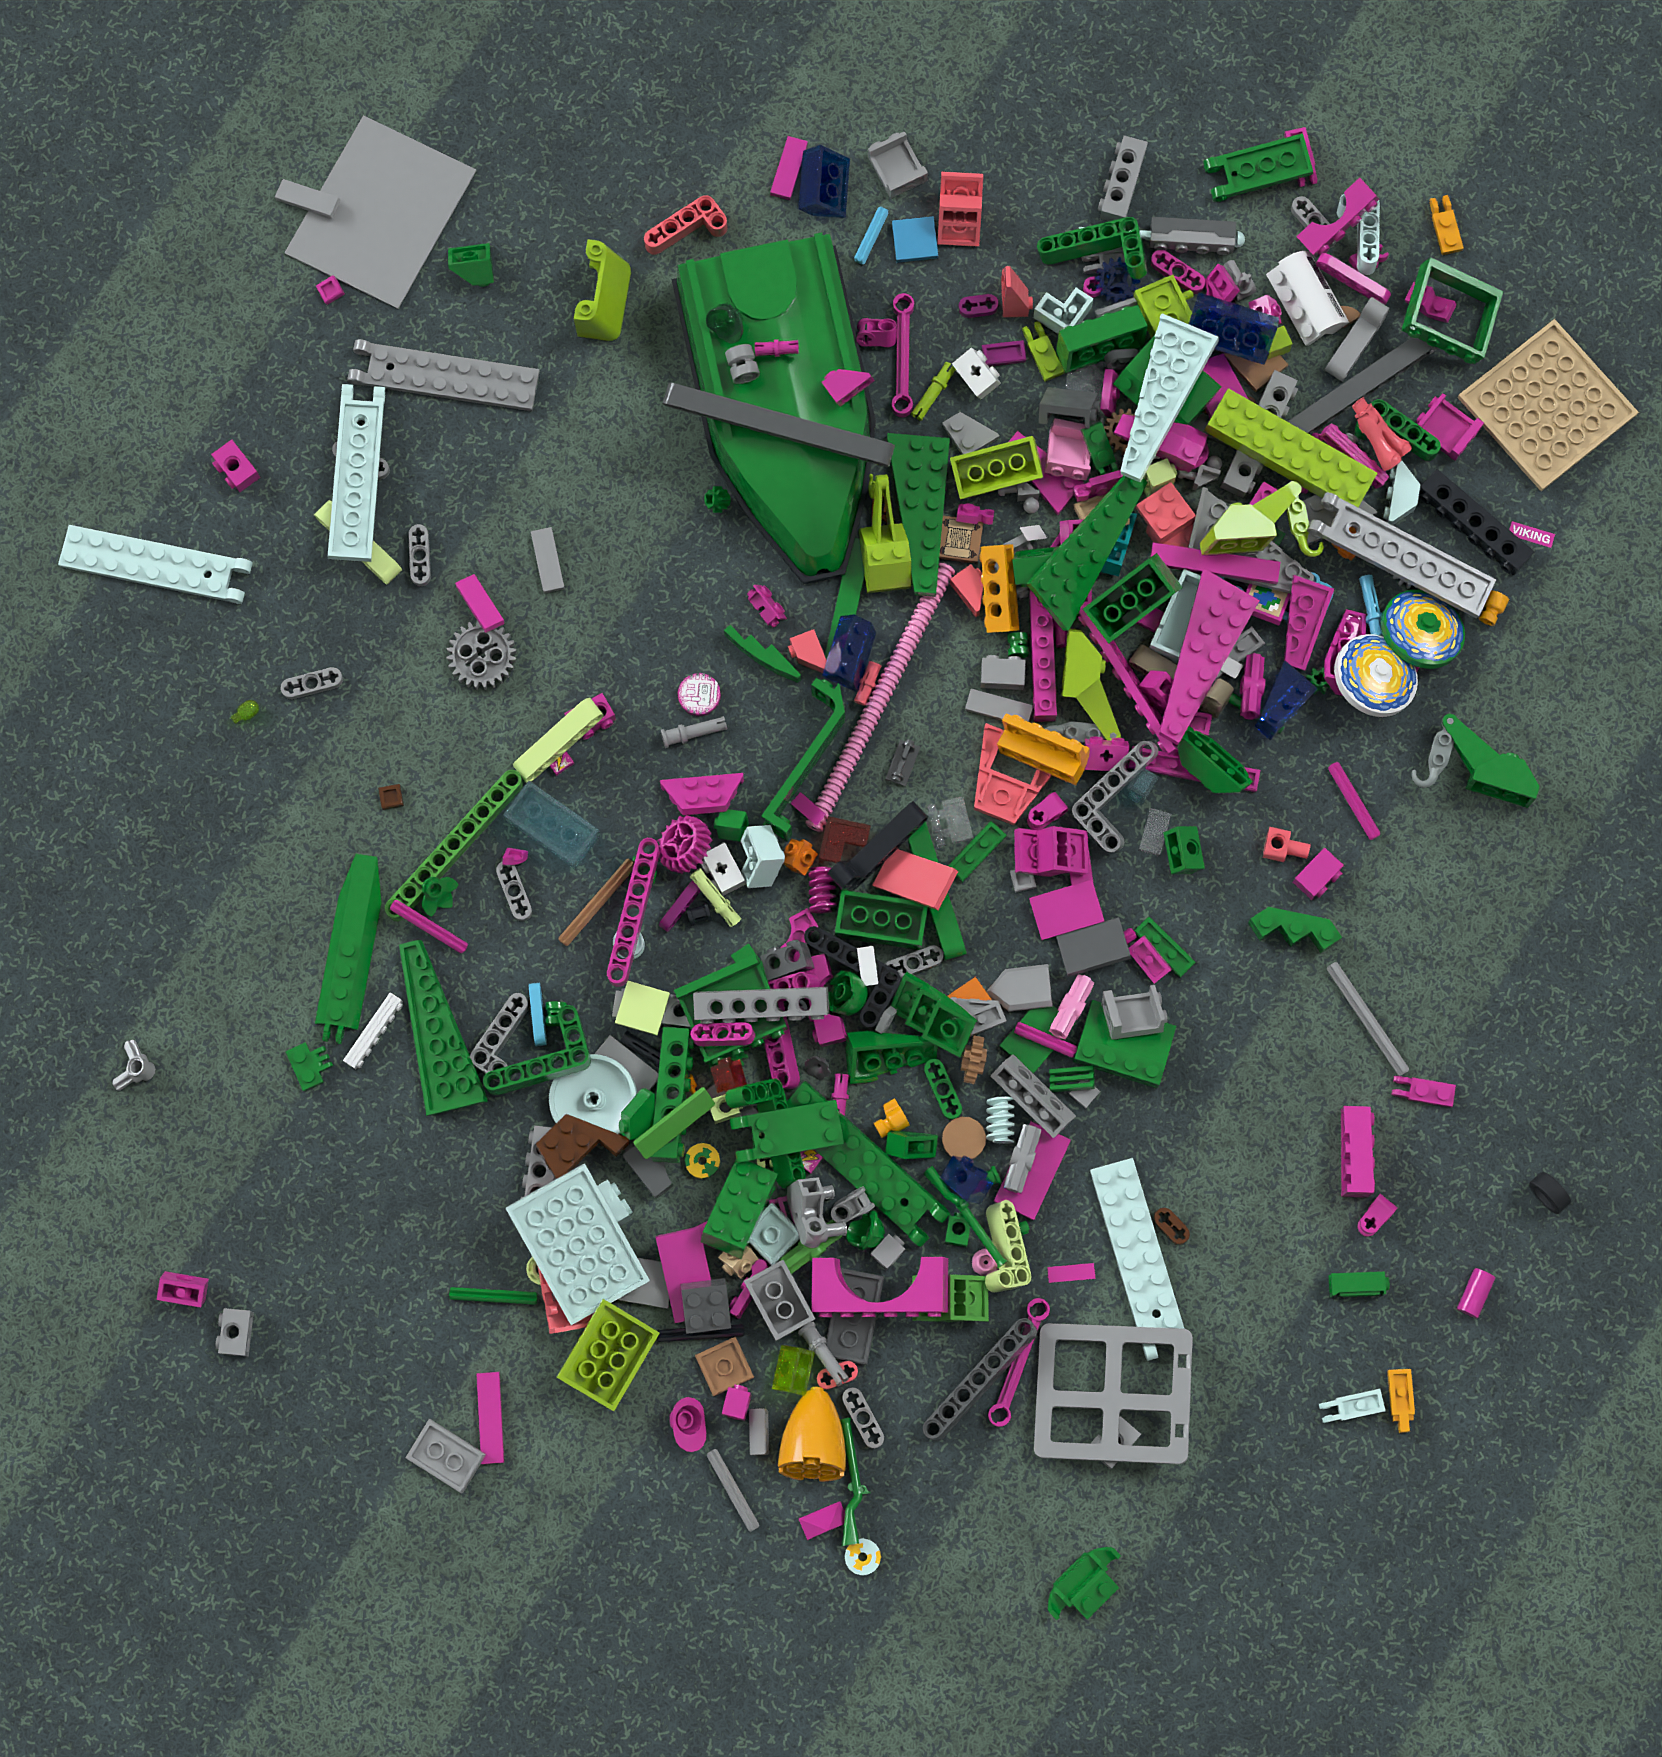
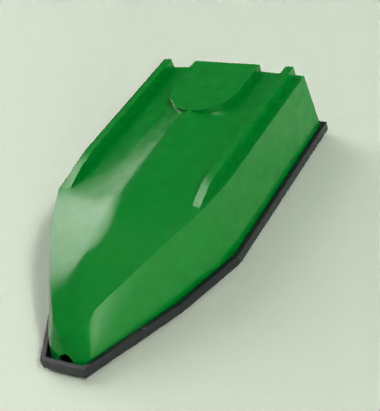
M822 232L816 233L814 237L790 242H788V239L720 253V256L699 261L690 259L686 260L685 264L678 265L677 278L671 280L695 389L871 438L875 437L876 419L868 386L840 407L822 384V381L825 380L824 377L833 370L842 369L865 372L859 345L856 341L855 327L836 245H832L830 234L822 235ZM777 339L779 341L798 340L799 354H783L780 357H775V355L755 356L753 361L757 362L760 376L753 381L743 384H735L730 373L732 367L728 366L725 352L730 348L742 344H750L755 355V342H774ZM701 416L710 458L744 514L803 585L845 575L869 489V474L871 473L872 463Z

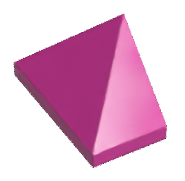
M839 1501L799 1518L807 1540L844 1525L845 1511Z

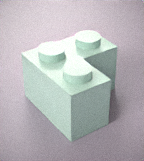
M1075 288L1066 302L1062 303L1046 292L1036 306L1033 318L1059 334V331L1066 326L1081 324L1092 308L1093 298Z
M771 825L747 827L741 839L748 857L741 870L747 887L772 886L784 863V852L780 849L777 836L774 834Z
M606 1180L599 1184L598 1188L619 1226L621 1227L632 1220L629 1214L633 1212L625 1199L620 1201L618 1195L621 1192L615 1182L610 1184Z

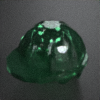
M723 303L708 312L706 316L707 327L714 331L719 338L731 344L739 342L742 338L744 318L739 309L728 303Z

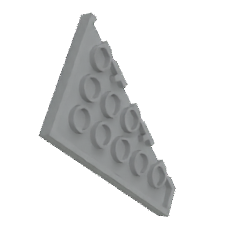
M1202 487L1188 548L1201 550L1200 542L1215 522L1229 508L1224 501L1219 500L1205 487ZM1273 541L1263 551L1228 554L1281 562L1277 584L1220 576L1290 594L1293 575L1310 581L1314 580V575L1311 572L1302 568L1300 563L1295 559H1291Z

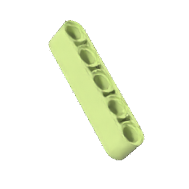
M328 500L314 514L316 519L329 531L332 511L331 500ZM374 541L371 562L361 561L386 585L402 571L397 562Z
M591 698L583 700L514 762L513 767L519 772L526 783L533 781L603 718V713Z

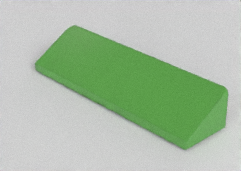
M701 1087L633 1142L635 1147L645 1159H648L715 1106V1102L706 1089Z

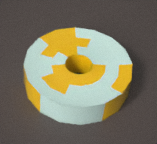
M859 1539V1544L849 1545L846 1549V1565L855 1574H870L880 1564V1550L871 1540ZM862 1552L867 1555L865 1561H860L858 1558Z

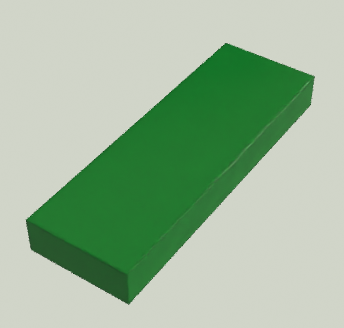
M990 821L948 865L958 871L956 878L963 883L1007 835Z
M1150 917L1134 930L1139 939L1144 935L1179 978L1196 963Z

